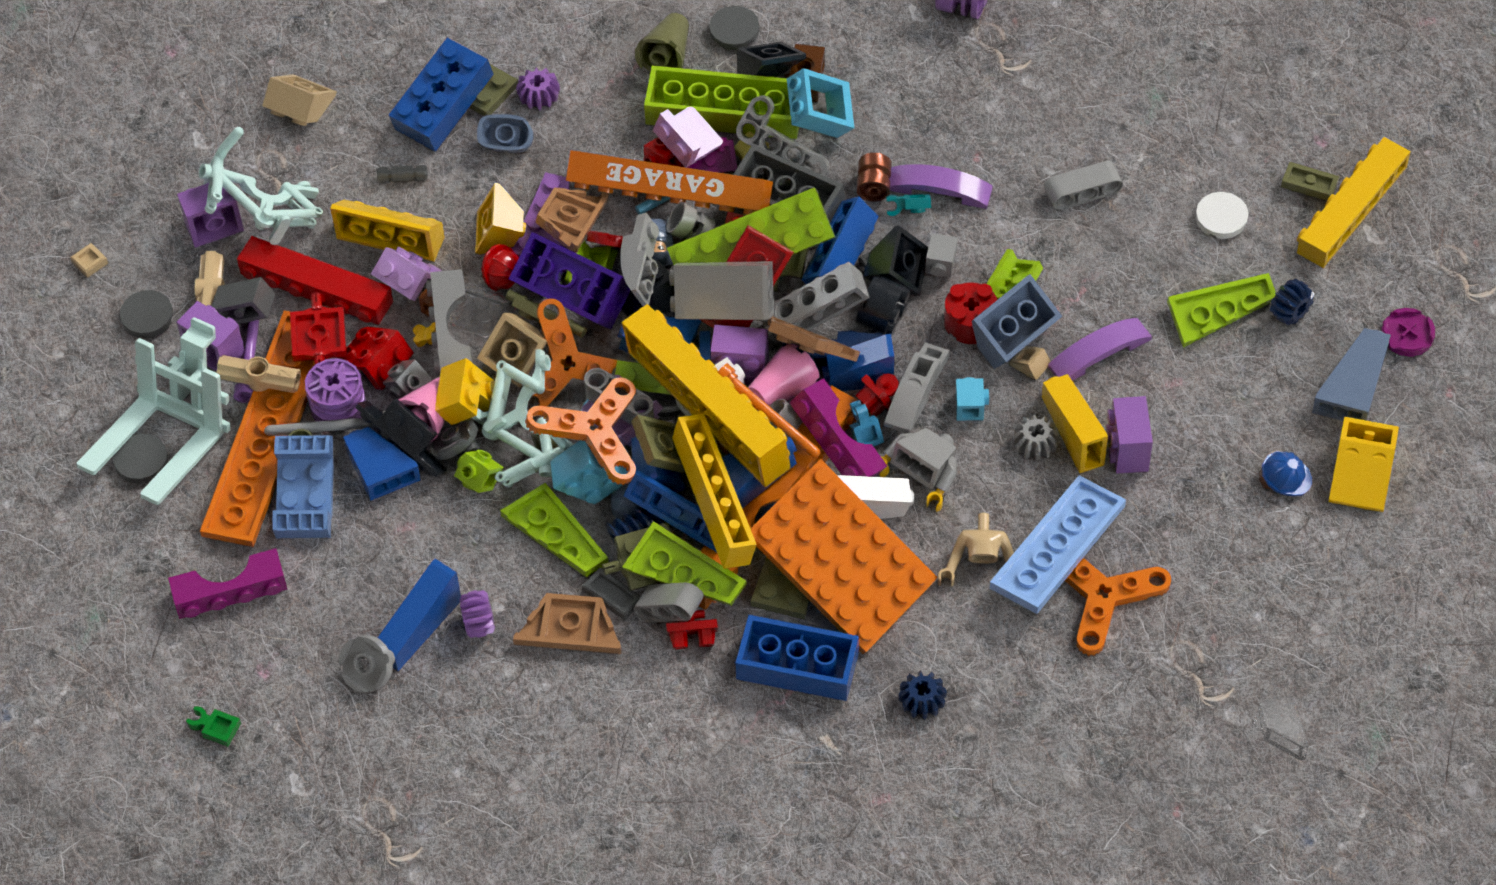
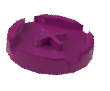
M1413 308L1394 310L1385 318L1381 332L1391 335L1388 348L1401 356L1413 357L1422 355L1430 349L1435 339L1436 328L1432 319L1422 315L1421 311Z

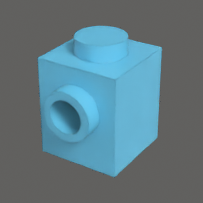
M966 377L964 379H956L957 421L984 420V407L989 405V389H984L983 378Z

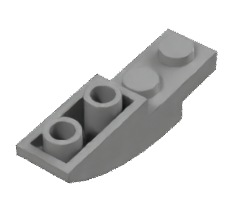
M647 213L637 215L633 234L623 236L620 256L625 282L642 306L649 305L655 278L658 273V265L652 257L659 229Z
M924 343L921 350L915 352L896 390L884 421L885 427L904 433L911 432L929 400L930 390L949 359L950 350Z

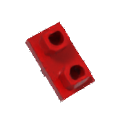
M887 373L881 375L875 384L866 374L861 379L865 386L855 396L862 404L866 405L868 412L872 416L877 417L884 409L889 410L892 403L889 397L895 395L899 381L893 374Z
M697 610L688 622L666 623L667 636H670L673 650L688 648L687 634H698L699 647H713L715 632H718L717 619L694 621V619L705 618V611Z

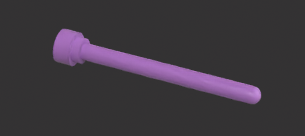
M259 320L248 322L244 359L246 360L255 357ZM237 383L234 386L233 398L240 403H249L253 390L248 384Z

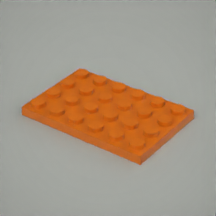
M822 459L816 462L750 528L757 544L756 547L841 633L859 636V651L862 654H865L938 578Z

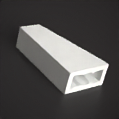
M837 475L880 519L904 517L909 507L913 505L914 492L910 490L909 479Z

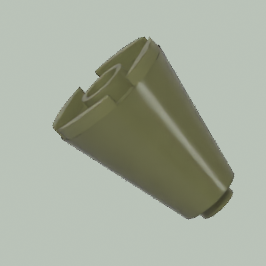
M679 13L668 14L637 44L635 49L636 62L641 69L644 67L650 71L648 75L651 73L652 66L683 68L689 31V22L686 17Z

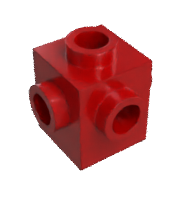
M659 137L643 145L644 161L684 167Z

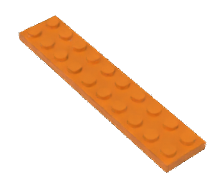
M283 311L265 359L269 364L300 369L301 377L298 391L291 393L270 388L261 392L253 390L201 526V537L254 547L277 485L278 459L274 455L275 436H267L264 429L268 425L300 423L308 402L305 379L308 372L314 367L313 360L293 362L290 311Z

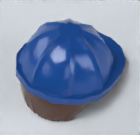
M1276 451L1267 455L1263 461L1259 473V482L1263 488L1274 490L1282 495L1302 496L1312 486V475L1309 468L1294 453Z

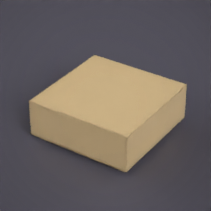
M92 243L70 257L72 263L87 278L108 264L107 258Z

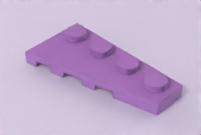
M545 172L524 220L526 223L525 234L512 247V250L518 257H520L531 232L563 247L559 241L535 222L537 214L554 187L570 190V182L566 181V177Z

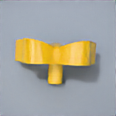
M435 322L429 327L418 324L413 328V333L415 334L413 341L417 347H422L426 343L432 345L431 333L436 332Z

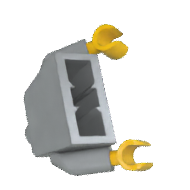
M925 428L916 433L898 435L884 451L885 455L881 456L887 467L879 473L880 477L888 475L890 470L888 463L890 462L931 490L934 487L937 488L935 492L927 495L926 506L928 507L932 500H937L939 503L936 506V512L940 511L943 506L942 495L944 492H948L957 473V460L954 457L956 448L953 438L949 434L939 436Z

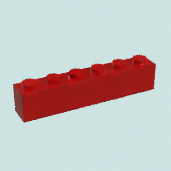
M255 236L250 237L237 257L240 274L250 280L261 277L269 287L288 291L295 297L301 296L311 300V295L315 293L316 302L317 293L322 295V305L331 308L343 307L344 314L347 313L358 317L366 323L371 322L379 325L394 302L391 287L285 247L272 245L270 242Z

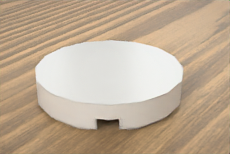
M1215 192L1203 197L1198 203L1195 218L1198 227L1205 234L1209 235L1210 233L1215 235L1216 238L1227 239L1237 236L1244 230L1249 213L1246 204L1241 198L1232 193Z

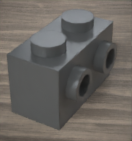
M261 277L221 285L217 288L212 307L226 319L229 317L235 320L237 324L268 318L275 292Z

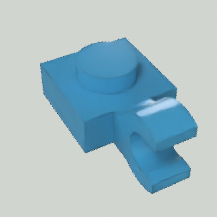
M860 400L850 403V409L856 419V423L849 425L853 440L862 444H872L873 447L884 443L878 418L874 415L869 417L866 405H862Z

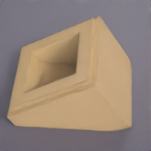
M1026 346L1013 357L1009 364L1030 378L1037 380L1047 369L1050 359L1044 348Z

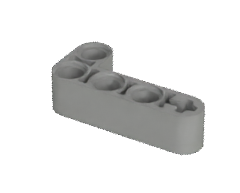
M765 95L752 99L737 126L738 138L750 146L753 144L791 161L788 157L789 150L791 148L798 149L801 153V159L799 162L794 163L802 165L807 155H809L811 158L808 159V162L815 164L819 161L823 172L819 171L818 173L826 176L830 165L824 156L767 126L774 111L772 99ZM759 100L764 101L768 106V111L765 115H761L755 110V105ZM746 123H750L755 127L756 133L753 137L744 135L743 127ZM768 136L777 138L778 147L775 150H771L766 146L765 141ZM806 164L804 166L805 168H808L812 171L814 170V168L809 164Z

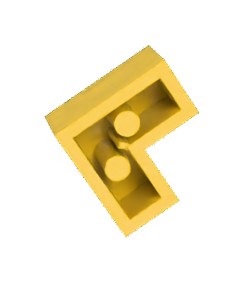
M467 358L441 367L435 411L451 425L477 416L478 408L483 412L489 411L495 381Z

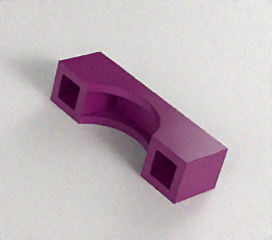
M824 378L803 389L789 402L842 476L876 477L887 467V464L872 444L859 443L842 430L836 417V407L840 400Z
M277 548L249 555L248 564L244 571L236 578L226 582L208 581L202 578L195 570L168 578L179 619L193 618L200 613L222 610L229 605L240 602L247 603L258 597L276 595L281 591L288 590Z

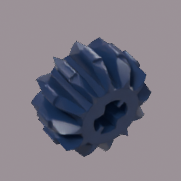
M1298 279L1288 280L1285 285L1280 286L1278 292H1275L1276 295L1271 300L1270 311L1280 322L1287 325L1296 324L1300 318H1304L1306 312H1309L1308 309L1313 304L1314 293L1303 281Z
M920 670L917 677L909 673L907 681H902L898 700L902 703L904 712L911 711L913 718L918 714H922L923 719L926 720L928 713L936 717L938 709H943L947 690L943 687L941 678L934 679L932 672L927 676H923Z

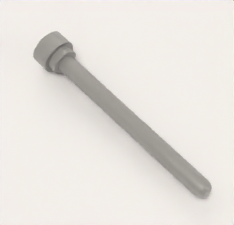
M362 418L268 425L265 427L264 432L267 436L289 435L297 429H305L310 433L363 429L366 427L375 428L377 426L366 422Z

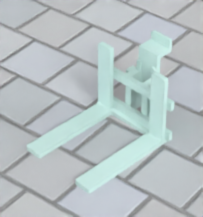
M195 317L192 318L191 327L180 337V358L174 356L168 362L169 367L155 361L154 345L141 338L135 341V364H137V392L139 397L77 462L78 469L95 475L156 410H159L199 429L140 493L142 499L155 505H159L223 434L230 431V422L222 419V404L227 405L229 403V394L221 391L220 375L207 369L206 348L216 339L215 326ZM156 374L169 379L170 395L157 389ZM190 392L192 404L184 401V399Z

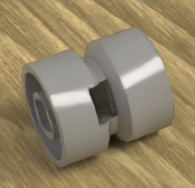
M680 202L669 215L666 231L680 239L684 238L687 240L714 229L715 219L703 212L697 213L694 207Z

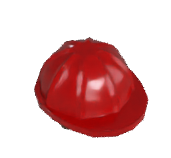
M504 244L492 246L487 251L481 267V277L488 288L496 291L509 289L515 284V282L509 280V277L519 257L510 247Z

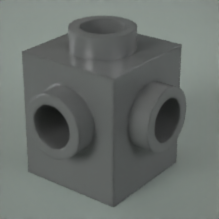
M413 359L402 361L400 364L393 366L387 374L389 376L383 384L388 389V394L391 398L400 399L429 383L432 378Z

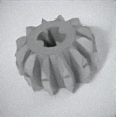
M1035 414L1031 420L1023 417L1021 424H1016L1012 440L1014 445H1016L1017 454L1024 453L1026 460L1030 456H1034L1037 462L1041 455L1048 459L1051 452H1055L1057 449V441L1059 440V433L1055 430L1054 422L1047 423L1046 416L1041 420L1037 419Z

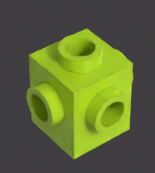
M484 450L465 452L457 462L458 468L454 476L462 481L461 484L469 490L476 491L477 493L487 492L494 489L497 482L495 475L502 471L504 467L491 459L492 456Z

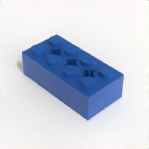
M447 37L389 113V118L395 130L436 152L476 99L477 95L494 75L488 59Z
M748 615L735 663L736 679L847 701L859 654V636Z

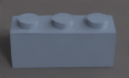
M1029 274L972 320L977 347L995 369L1015 356L1059 320L1062 315Z

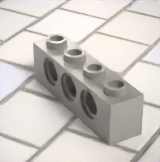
M850 262L839 265L833 271L815 278L811 283L800 289H795L787 296L774 301L773 317L808 331L869 299L862 272ZM762 320L764 329H767L766 324L768 320ZM768 331V338L778 346H782L783 342L776 339L777 334Z

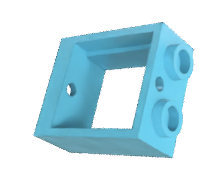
M804 68L787 78L792 125L835 138H839L854 129L849 82ZM811 89L825 93L827 114L813 110Z

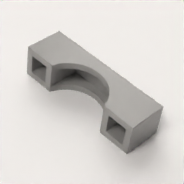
M462 269L430 272L431 281H426L428 297H433L434 305L429 307L430 322H435L436 332L431 333L433 349L438 348L439 358H434L436 374L441 373V367L464 358L473 363L470 346L456 341L448 331V321L451 313L457 306L466 302Z

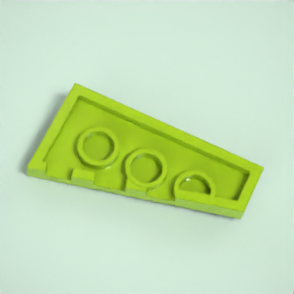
M1269 273L1169 296L1167 304L1184 348L1270 304L1276 295V291Z
M543 483L500 510L501 517L585 577L602 568V564L609 563L607 555L546 483Z
M654 521L622 566L623 570L664 584H693L703 592L704 597L732 606L747 584L746 580L727 568L723 569L721 564Z

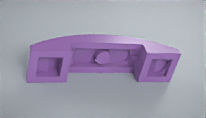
M910 164L891 167V177L889 178L890 191L911 195L912 190L915 189L962 198L963 205L984 209L988 207L993 187L986 181L970 174L933 165Z
M1138 318L1118 321L1085 336L1068 347L1048 364V368L1058 377L1068 374L1073 381L1085 375L1087 367L1126 347L1131 351L1152 340V336Z

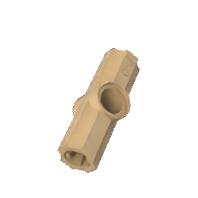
M206 251L205 254L201 255L199 278L195 280L196 301L201 302L205 306H212L218 286L225 285L223 279L224 257L216 251Z
M222 355V357H219L216 371L222 380L248 384L252 390L260 392L270 388L295 393L298 391L301 377L300 369L269 364L263 357H253L246 360Z

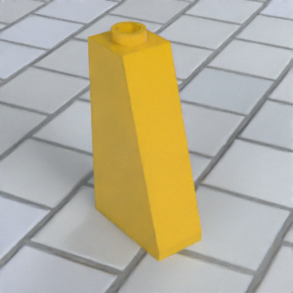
M1069 375L1054 376L1043 382L1042 399L1079 474L1104 466L1108 435Z

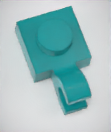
M930 193L886 196V202L894 201L897 204L895 209L887 210V215L889 216L898 215L904 208L905 210L910 209L911 213L926 212V208H931Z

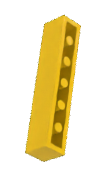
M1383 137L1378 144H1373L1367 153V158L1364 161L1360 160L1356 164L1350 178L1346 177L1342 181L1337 194L1330 195L1322 212L1317 211L1311 220V225L1307 229L1303 228L1300 231L1296 240L1299 242L1297 254L1324 268L1407 168L1411 151L1386 137Z
M704 414L678 417L672 439L723 569L750 565L757 544Z

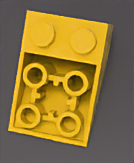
M1344 417L1328 502L1378 512L1384 511L1399 430L1398 426Z

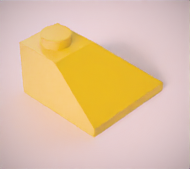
M494 183L477 211L475 254H485L496 244L514 247L518 239L522 238L526 231V223L523 222L524 211L498 183Z

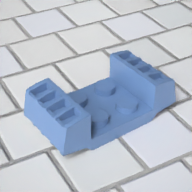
M275 436L274 455L278 459L276 510H273V532L275 538H331L334 464L333 436Z

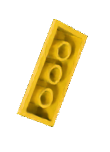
M345 199L332 204L330 207L336 238L339 240L385 250L386 247L394 250L400 247L408 252L411 251L419 255L424 260L435 262L445 238L442 222L433 218L418 217L407 212L401 213L385 207H375L360 201L353 202Z

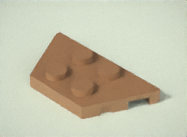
M554 187L537 214L535 223L568 250L577 253L588 232H590L608 202L609 193L601 192L600 197L586 196V190H568L566 188Z
M773 316L767 321L766 327L768 331L777 334L776 339L781 342L799 345V349L812 354L825 355V353L856 362L860 354L858 350Z
M546 593L539 602V607L528 616L527 623L519 633L516 632L513 636L514 645L621 654L620 641L617 639L604 601L600 597Z

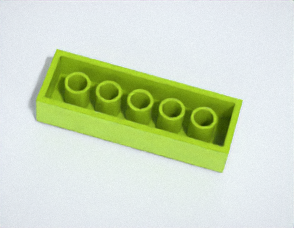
M652 66L644 103L646 125H655L660 113L667 109L673 115H676L688 107H693L714 131L737 133V126L752 99L765 95L771 98L774 103V111L767 126L791 139H797L799 127L792 125L787 78ZM759 100L755 105V110L757 113L765 115L768 111V106L764 101ZM746 123L744 125V134L748 131L753 134L756 133V129L752 124Z
M812 188L668 247L667 250L673 265L676 263L726 262L747 225L752 226L794 251L792 255L836 237L817 190Z

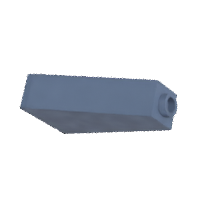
M1364 328L1317 392L1312 413L1341 421L1344 420V417L1367 421L1391 335L1379 330Z

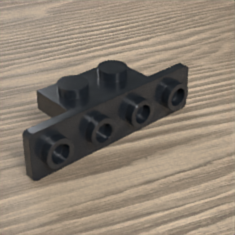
M394 399L384 413L368 400L359 402L355 408L360 412L363 420L377 426L384 438L394 441L399 445L403 453L421 464L420 468L426 474L438 477L447 471L446 467L426 451V448L438 433L401 401Z

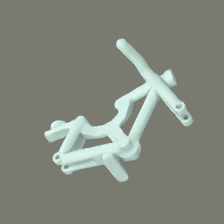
M241 127L234 128L222 142L210 164H201L199 178L204 179L203 185L209 183L205 211L209 214L215 212L217 203L223 198L221 194L222 188H224L253 216L257 229L274 228L269 236V241L272 245H276L281 241L288 227L314 228L317 223L314 218L321 217L323 213L321 208L316 207L307 199H315L319 193L318 188L311 187L308 181H301L297 185L284 182L278 191V195H270L256 188L255 178L224 169L223 162L227 153L244 133ZM232 182L239 184L245 193L259 200L260 206L258 207ZM292 198H295L306 209H303ZM286 204L291 208L288 210H272L273 205Z
M536 349L535 371L532 377L503 360L498 361L489 411L483 412L478 408L477 416L472 417V419L483 425L482 433L487 439H500L531 457L503 472L499 471L495 475L496 481L508 488L538 471L542 477H552L550 461L574 445L567 438L541 434L539 438L542 451L507 432L508 429L519 422L523 428L529 431L525 424L528 413V401L532 395L542 394L545 391V371L550 370L551 361L543 350ZM511 379L522 384L523 387L516 401V409L504 415ZM540 417L536 423L545 424L547 422L545 421L546 419ZM551 438L556 442V444L559 447L555 449L552 448Z

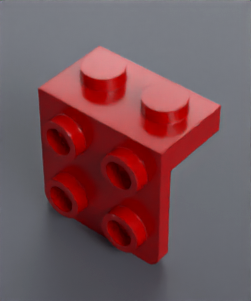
M367 326L360 329L353 341L346 347L347 357H339L338 359L352 363L358 370L364 372L375 389L383 390L385 388L383 382L389 376L387 374L388 371L396 364L409 360L414 352L398 330Z

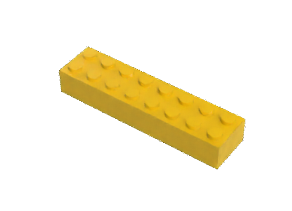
M646 304L622 322L629 353L691 415L704 414L712 435L764 487H767L791 468L789 461L790 452L786 444L788 439L785 433L779 427L775 429L770 424L766 414L761 410L757 411L744 393L739 394L735 390L732 381L718 373L712 361L709 359L705 361L697 347L693 343L688 344L679 329L675 326L671 327L659 310L654 311Z

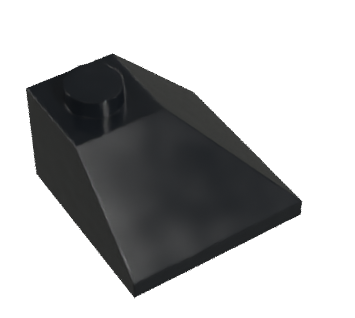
M781 41L737 48V74L778 77L806 59V53Z
M895 226L869 252L864 277L871 282L877 275L885 277L910 289V295L920 296L929 247L901 226Z
M657 260L658 273L655 278L649 306L654 311L659 310L664 317H675V312H671L670 298L675 296L674 286H670V272ZM631 290L622 307L623 312L628 317L643 307Z

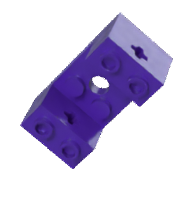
M531 232L509 277V280L547 299H556L565 308L610 330L630 292V288L623 276L534 232ZM570 271L572 274L571 282L567 285H562V274Z

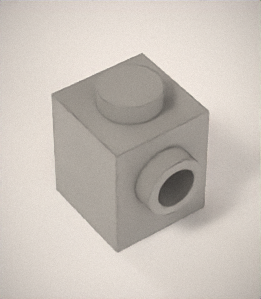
M932 233L926 256V274L951 278L957 253L958 237Z

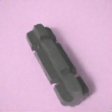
M411 165L392 166V169H388V167H379L377 169V179L379 182H389V179H392V182L413 181V178H417V181L427 180L428 178L426 165H416V168H413Z

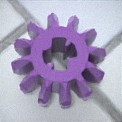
M536 67L533 72L526 70L525 76H519L516 90L522 104H527L529 109L537 106L541 110L542 106L545 105L550 108L551 102H557L560 86L554 73H549L547 68L539 71Z
M474 590L461 595L460 607L467 635L470 638H480L493 633L495 625L488 593L484 590Z

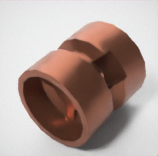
M867 153L860 157L858 161L857 194L863 200L877 202L886 199V196L890 195L889 178L891 177L892 161L886 155Z

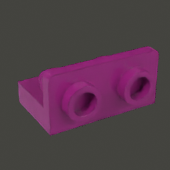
M720 137L723 141L721 147L687 168L724 174L735 172L737 170L733 140L727 141L726 137Z

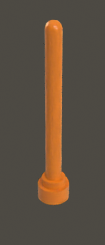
M726 363L719 369L718 373L722 377H728L739 394L744 393L756 410L763 411L770 422L779 427L788 437L790 436L805 452L813 458L820 455V449L737 379L738 375L735 374L736 370Z

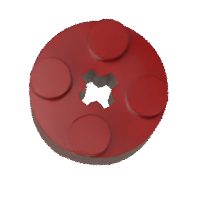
M969 282L955 284L950 288V292L945 299L944 326L949 335L951 333L956 337L957 341L964 344H977L972 320L997 301L992 287L988 284Z

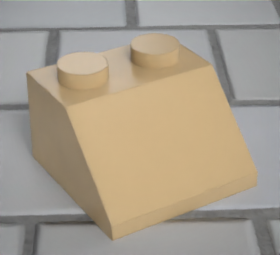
M294 74L270 77L262 106L271 109L270 113L279 117H285L286 115L293 118L292 122L306 126L307 123L318 122L335 98L337 91Z
M503 313L477 359L496 372V364L498 361L503 360L528 375L535 364V350H543L547 341L535 326L519 315ZM511 379V382H512L513 384H515L516 386H518V387H521V386H522V384H520V383L516 382L515 380Z

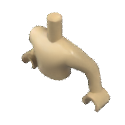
M980 513L978 515V530H963L960 533L947 567L938 573V585L941 586L943 578H949L951 586H954V573L962 558L965 547L968 549V560L974 563L989 564L997 562L1000 548L1005 563L1014 554L1010 540L1004 531L989 530L988 513Z

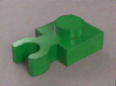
M194 706V714L200 716V719L193 721L187 718V726L195 731L203 729L201 731L203 738L228 747L241 725L240 718L216 709L213 710L211 715H208L202 707Z

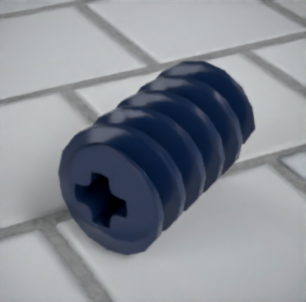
M636 508L632 510V516L626 513L622 516V521L616 518L613 520L612 525L606 523V528L614 542L616 536L648 528L653 521L657 524L666 522L644 508H641V511Z

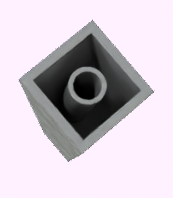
M773 261L676 263L674 270H670V286H674L675 296L670 298L671 312H675V319L769 320L774 315Z

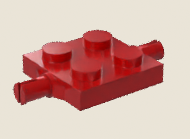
M314 293L311 295L312 308L304 311L290 312L293 362L313 360L315 366L325 359L347 357L343 307H322V295L317 293L316 302Z

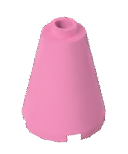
M787 344L781 347L748 387L769 406L778 399H785L786 401L794 399L803 389L816 383V380L819 378L818 369L810 355L805 351L801 354L796 350L798 346L795 344Z
M440 377L398 399L438 433L433 440L437 438L445 422V419L435 411Z

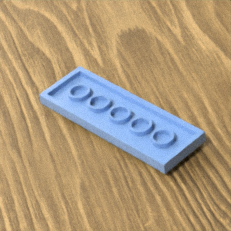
M1079 475L990 581L989 589L1038 614L1124 509L1126 499Z

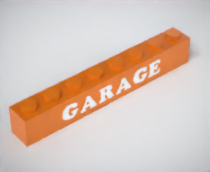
M570 150L566 181L574 182V188L589 190L590 185L598 186L599 192L612 194L614 189L622 190V195L637 197L638 193H645L646 199L661 201L662 196L670 197V203L676 204L680 202L686 203V200L695 201V207L710 209V204L719 205V210L734 212L735 208L744 209L743 214L746 215L769 206L773 181L573 150Z

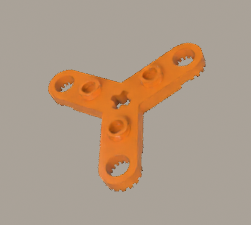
M550 298L540 302L537 307V317L543 336L547 341L546 345L551 358V368L549 371H545V391L542 394H534V396L538 399V406L547 407L572 378L584 380L586 372L593 368H600L612 374L613 369L616 368L617 360L578 352L562 303ZM548 304H553L558 309L555 319L548 320L543 314V310ZM567 355H569L570 361L574 362V366L568 367V370L565 371L564 366L560 364V360L566 359Z
M621 377L613 379L588 412L546 406H534L528 411L525 424L529 431H533L534 434L538 433V435L548 434L552 435V437L585 441L613 483L616 482L618 485L619 483L621 485L628 484L634 477L636 466L612 429L632 402L636 393L635 386L630 380ZM623 387V390L626 389L625 391L628 395H619L616 393L615 388ZM537 415V417H539V415H541L540 417L543 416V419H546L545 421L547 423H536L533 419V416L536 417ZM594 424L599 426L598 429L596 428L594 431L590 429V426H593ZM616 465L617 467L619 465L620 467L624 466V469L626 468L628 472L627 474H619L614 468Z
M1083 558L1065 579V582L1087 599L1077 634L1076 643L1079 648L1078 650L1082 651V654H1087V656L1099 654L1104 648L1115 606L1166 594L1171 585L1170 573L1161 567H1151L1107 578ZM1159 576V578L1164 580V584L1155 586L1150 583L1149 579ZM1099 590H1104L1105 593H1108V598H1103L1102 595H1099ZM1091 635V637L1094 636L1098 640V643L1090 646L1085 644L1083 639Z

